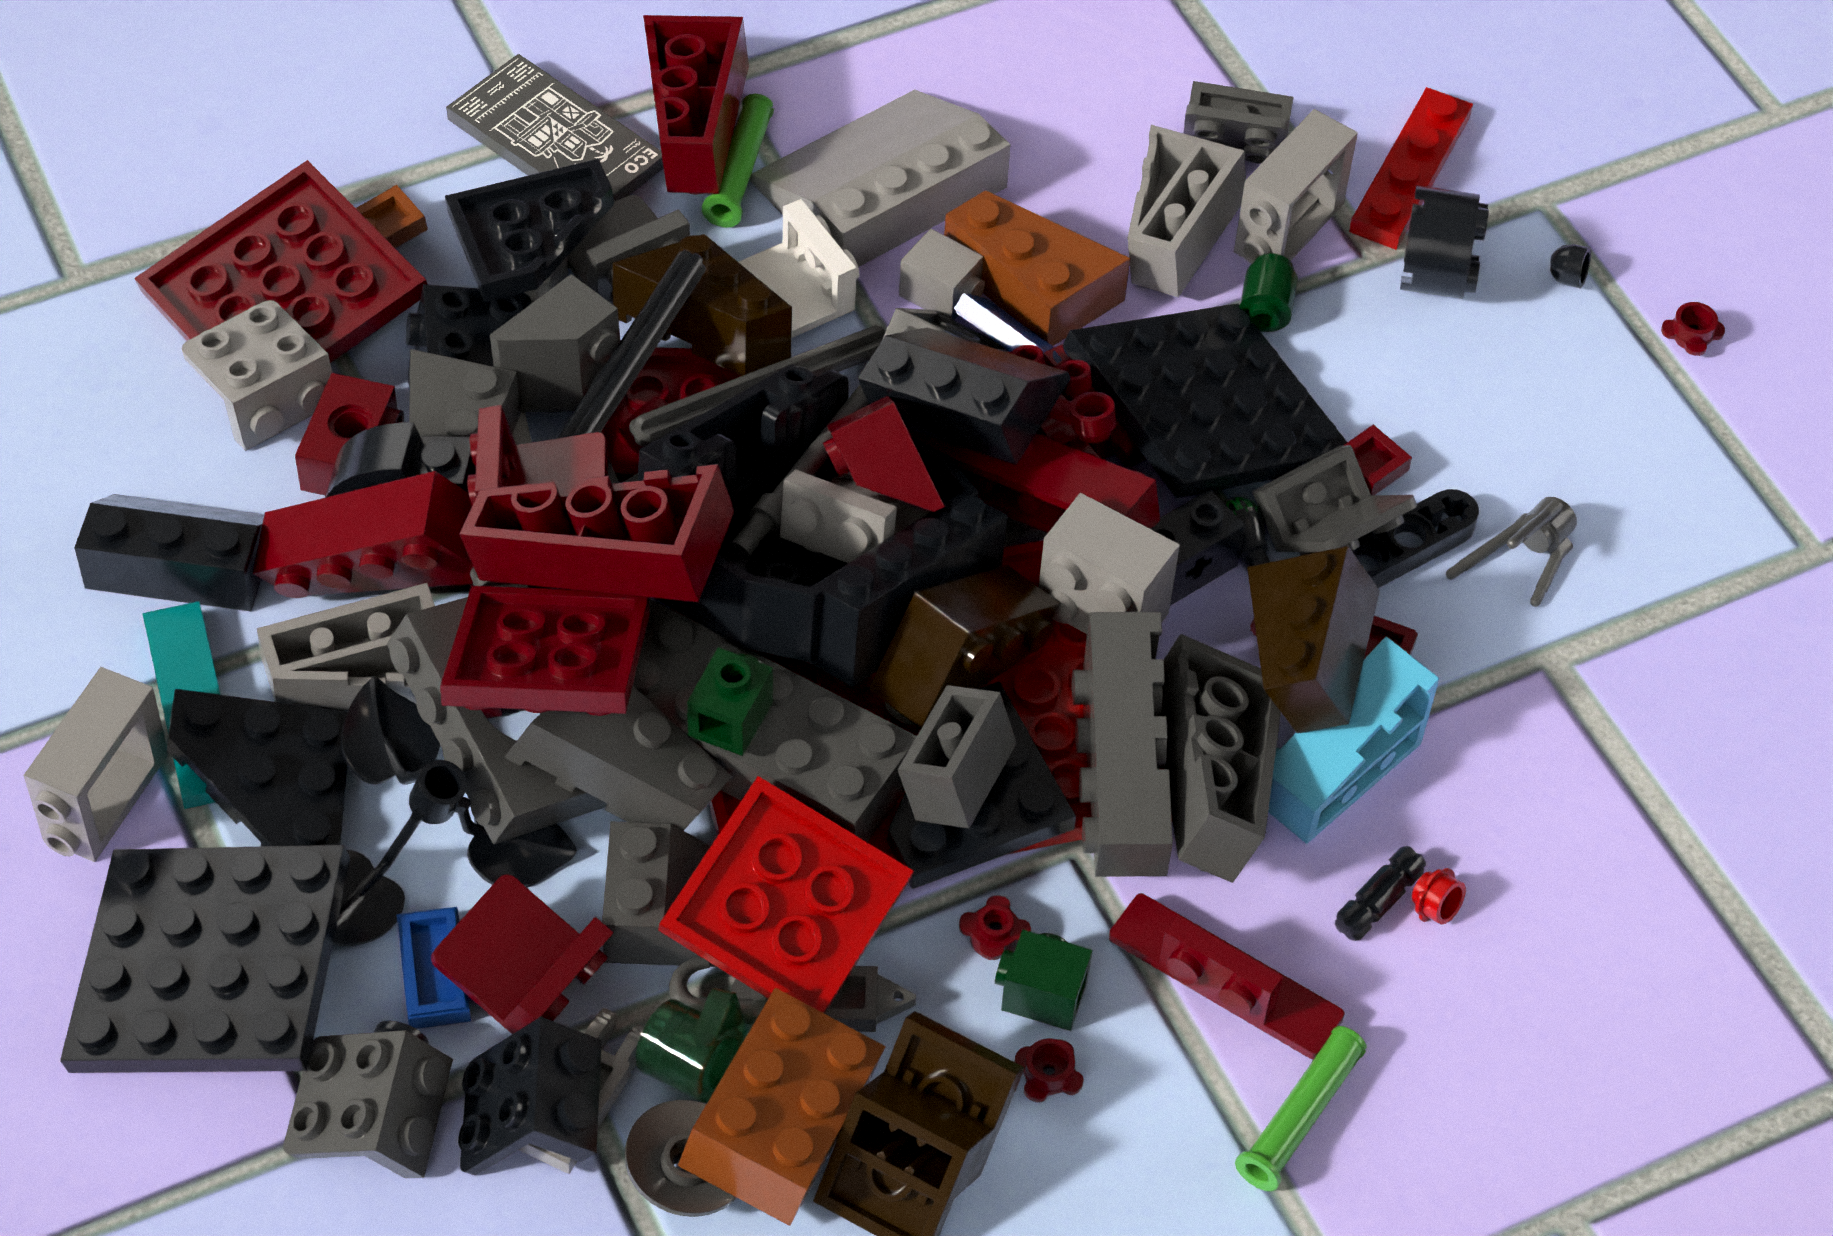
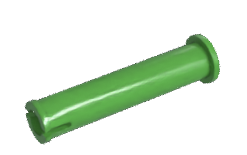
M749 94L743 99L742 108L733 131L719 194L712 193L702 203L701 212L703 216L716 226L724 228L733 227L739 224L742 219L743 210L741 203L770 118L774 113L773 102L764 95Z
M1344 1026L1333 1028L1328 1040L1250 1151L1242 1152L1236 1158L1235 1166L1237 1171L1254 1187L1270 1192L1277 1190L1281 1183V1171L1358 1060L1366 1053L1367 1045L1365 1041L1352 1029Z

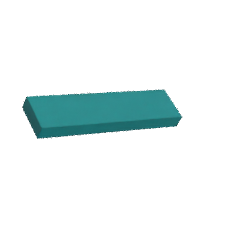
M200 601L142 613L168 735L175 689L221 695ZM173 758L184 809L216 803L205 792L206 784L187 764L182 767Z

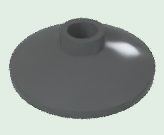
M693 1100L667 1101L650 1108L636 1120L629 1132L625 1145L626 1169L630 1180L638 1192L654 1206L675 1215L688 1217L716 1213L737 1199L735 1196L696 1175L683 1172L674 1166V1164L679 1163L691 1130L706 1106L705 1103Z

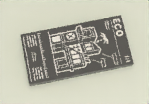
M519 53L446 106L447 119L526 175L599 159L612 186L614 202L629 196L664 169L661 150Z

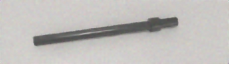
M908 326L903 332L916 330L917 328ZM861 385L856 388L827 425L869 405ZM827 425L773 492L763 494L750 509V520L729 544V549L735 557L747 560L767 534H775L780 529L784 479L795 469L815 476L829 459V455L823 445V442L832 438Z

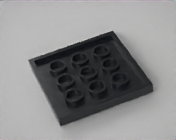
M1238 303L1070 330L1062 346L1072 360H1082L1089 364L1092 387L1096 392L1107 394L1113 399L1116 419L1176 499L1202 494L1209 489L1218 491L1274 480L1347 443L1334 423L1330 421L1315 402L1307 389L1279 356L1278 352L1271 346L1256 325L1251 323L1248 314L1239 308Z
M345 846L114 849L60 1062L67 1072L307 1071L350 863V856Z

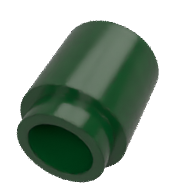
M1267 253L1257 257L1246 270L1239 308L1248 314L1251 323H1254L1260 332L1281 330L1291 321L1298 284V276L1292 262L1282 255Z

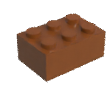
M774 988L693 1126L678 1166L790 1226L836 1144L856 1092L870 1082L886 1046L785 992Z

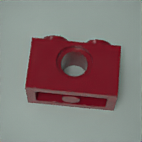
M331 373L295 454L301 491L326 496L337 455L349 439L364 430L376 426L404 422V412L397 408L395 386Z

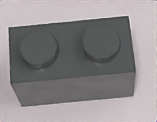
M949 685L945 687L898 768V773L915 820L968 829L972 825L1017 744L1000 692Z

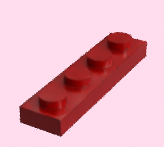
M1428 87L1425 88L1352 216L1349 228L1350 233L1389 248L1398 249L1409 229L1413 204L1422 205L1424 200L1415 199L1416 185L1433 186L1470 119L1472 103Z

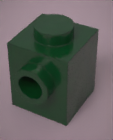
M718 647L687 701L688 736L743 756L773 703V667L763 664L759 659L751 655L735 654Z
M1022 929L1015 951L1004 949L997 968L995 984L1004 987L1001 1010L1071 1031L1088 983L1093 950L1068 943L1064 938L1055 934H1037Z

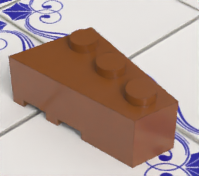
M986 190L948 212L945 216L944 236L983 256L982 280L985 282L983 294L1052 346L1064 340L1070 330L1083 328L1125 301L1130 258Z

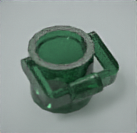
M712 988L702 1011L678 999H669L662 1003L651 1015L640 1036L636 1051V1066L639 1071L702 1103H707L748 1034L736 992Z

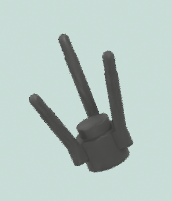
M1545 497L1528 514H1522L1510 527L1446 571V577L1451 580L1456 578L1505 544L1510 549H1514L1521 543H1524L1527 548L1536 553L1549 551L1551 555L1530 599V604L1533 607H1538L1548 591L1562 559L1573 548V544L1568 539V536L1577 525V517L1573 509L1562 499Z

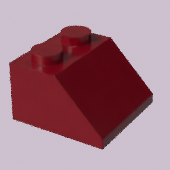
M888 396L827 425L832 438L823 442V445L839 477L850 473L857 486L933 512L945 507L895 403Z

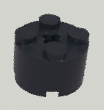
M1416 185L1415 199L1424 200V205L1413 204L1403 272L1413 274L1412 277L1401 276L1400 290L1463 299L1464 292H1476L1480 256L1472 255L1474 239L1482 241L1485 239L1489 215L1488 204L1479 203L1480 194Z

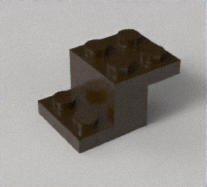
M916 1011L912 1012L904 1020L884 1072L856 1092L813 1202L876 1236H939L954 1199L981 1176L1025 1067Z

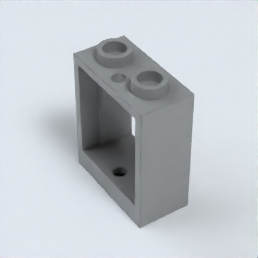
M1313 109L1245 180L1233 252L1251 264L1257 257L1267 253L1279 254L1291 261L1344 204L1358 132Z
M100 666L23 775L42 839L56 853L68 857L75 854L96 862L169 755L152 686Z

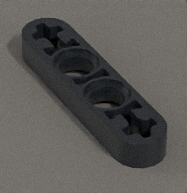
M1458 489L1440 491L1417 503L1416 508L1403 514L1405 522L1400 526L1379 534H1373L1371 531L1358 538L1360 546L1352 552L1355 556H1370L1378 562L1380 567L1366 572L1376 586L1380 588L1470 539L1475 530L1479 515L1478 504L1472 496ZM1443 513H1446L1449 517L1441 521ZM1459 515L1462 517V520L1459 521L1456 516ZM1401 532H1411L1419 536L1423 544L1416 548H1408L1399 544L1394 536Z

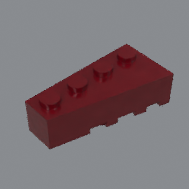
M643 15L667 192L694 195L703 193L719 194L749 68L743 17Z
M715 464L697 466L696 475L671 477L668 470L644 472V479L641 481L612 484L609 476L586 478L585 483L575 488L557 489L555 482L480 489L460 532V537L481 581L699 602L732 519L734 509L719 465Z
M436 471L265 512L253 574L273 585L274 590L278 594L290 598H304L308 595L405 589L428 583L429 587L473 584L470 571L474 566L460 537V532L472 508L469 493Z

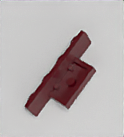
M1138 893L1110 929V942L1310 1059L1316 1057L1332 1034L1333 1028L1340 1026L1343 1022L1345 1012L1342 1008L1143 893Z

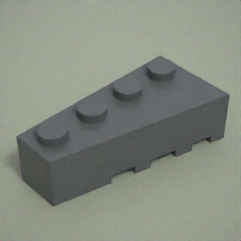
M1090 612L1083 670H1073L1072 673L1073 705H1083L1084 718H1076V753L1087 754V767H1080L1079 800L1080 803H1090L1091 817H1083L1082 845L1083 853H1094L1095 877L1167 876L1173 846L1169 769L1159 770V767H1165L1167 755L1166 716H1161L1164 663L1163 659H1156L1159 636L1162 633L1161 612Z
M1180 634L1163 660L1164 685L1162 686L1161 716H1166L1167 755L1164 769H1169L1171 815L1178 860L1233 883L1265 838L1281 712L1263 688L1261 668Z

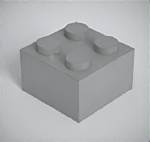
M1079 493L1044 537L1039 588L1060 603L1052 619L1059 623H1067L1086 634L1088 632L1090 612H1161L1162 623L1169 614L1180 544Z

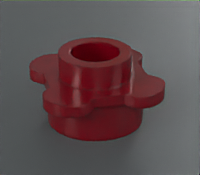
M1687 302L1677 309L1673 320H1665L1663 322L1661 332L1664 337L1675 339L1676 343L1684 348L1688 354L1700 356L1705 354L1707 345L1713 340H1721L1723 338L1725 327L1718 321L1716 312L1708 305L1700 302Z
M1000 895L989 897L984 907L974 913H964L959 920L960 932L963 935L970 936V943L973 949L988 960L1001 959L1004 949L1014 951L1022 929L1031 932L1030 923L1024 919H1019L1010 909V901ZM997 924L1000 926V930H992L989 926Z
M1046 1038L1035 1042L1030 1047L1025 1046L1017 1051L1014 1062L1025 1067L1023 1072L1026 1080L1024 1094L1029 1100L1043 1102L1047 1099L1048 1095L1062 1092L1067 1095H1075L1082 1089L1084 1078L1081 1073L1075 1070L1074 1048L1069 1042L1062 1039ZM1045 1067L1053 1068L1055 1072L1051 1075H1048L1044 1073L1043 1069Z

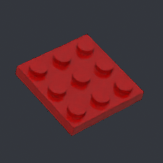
M757 776L659 923L658 931L768 999L774 988H777L825 1014L911 880L914 871Z

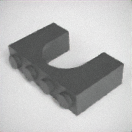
M512 584V585L504 586V587L529 588L528 585H521V584ZM468 597L405 615L387 643L390 649L391 661L395 669L400 674H403L416 698V705L421 718L431 726L443 749L444 760L456 764L465 774L467 780L466 794L471 801L472 814L476 821L484 826L493 845L606 807L607 803L577 787L570 792L556 785V776L527 761L519 766L504 758L517 740L500 732L488 721L481 710H470L459 706H442L440 684Z

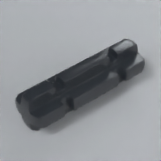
M1410 846L1400 847L1388 859L1390 864L1383 865L1355 894L1356 900H1349L1337 912V919L1334 924L1336 929L1340 933L1345 934L1349 940H1361L1372 928L1371 922H1378L1405 894V887L1412 886L1423 875L1426 861L1421 854L1416 853Z

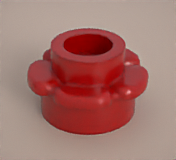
M1450 868L1425 872L1418 879L1412 891V901L1415 903V911L1419 914V919L1423 922L1432 919L1441 925L1451 921L1463 904L1466 886L1462 881L1455 878V873Z

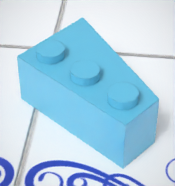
M1386 636L1363 661L1349 724L1295 733L1282 748H1276L1268 812L1308 844L1421 745L1439 677Z

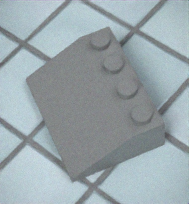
M914 89L752 173L750 182L782 215L783 206L802 199L815 216L820 215L826 221L832 238L842 250L847 249L852 253L858 267L944 222L948 212L986 190L996 194L1007 188L1011 144L979 113Z

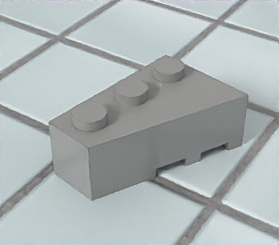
M1150 126L1147 156L1143 160L1140 190L1136 194L1127 237L1132 284L1179 298L1241 206L1246 180L1244 150L1159 126Z

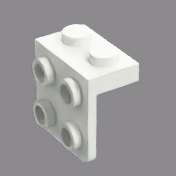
M802 199L783 206L782 243L738 261L792 306L791 338L855 310L856 279L859 278L858 264L852 253L847 249L842 250L832 238L826 221L820 215L815 216Z

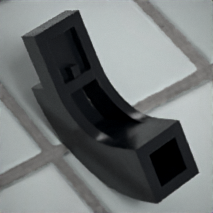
M414 422L385 424L364 430L349 439L340 449L325 498L436 471L468 492V476L475 474L476 471L470 451V437L420 436Z

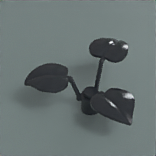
M376 676L367 681L349 707L342 727V754L350 770L366 783L382 784L395 776L402 785L415 783L409 795V806L412 814L375 868L363 854L347 850L350 856V863L333 945L355 946L372 942L385 935L397 923V914L402 913L405 903L404 891L396 882L383 875L391 867L422 821L428 824H441L448 821L455 812L458 813L462 830L474 836L467 849L469 863L474 871L491 885L502 875L508 874L514 876L524 886H531L569 862L577 852L572 840L558 824L493 845L484 826L480 825L475 818L474 822L471 820L468 810L471 801L463 797L467 789V780L463 771L450 761H435L440 743L431 726L421 718L417 705L394 692Z

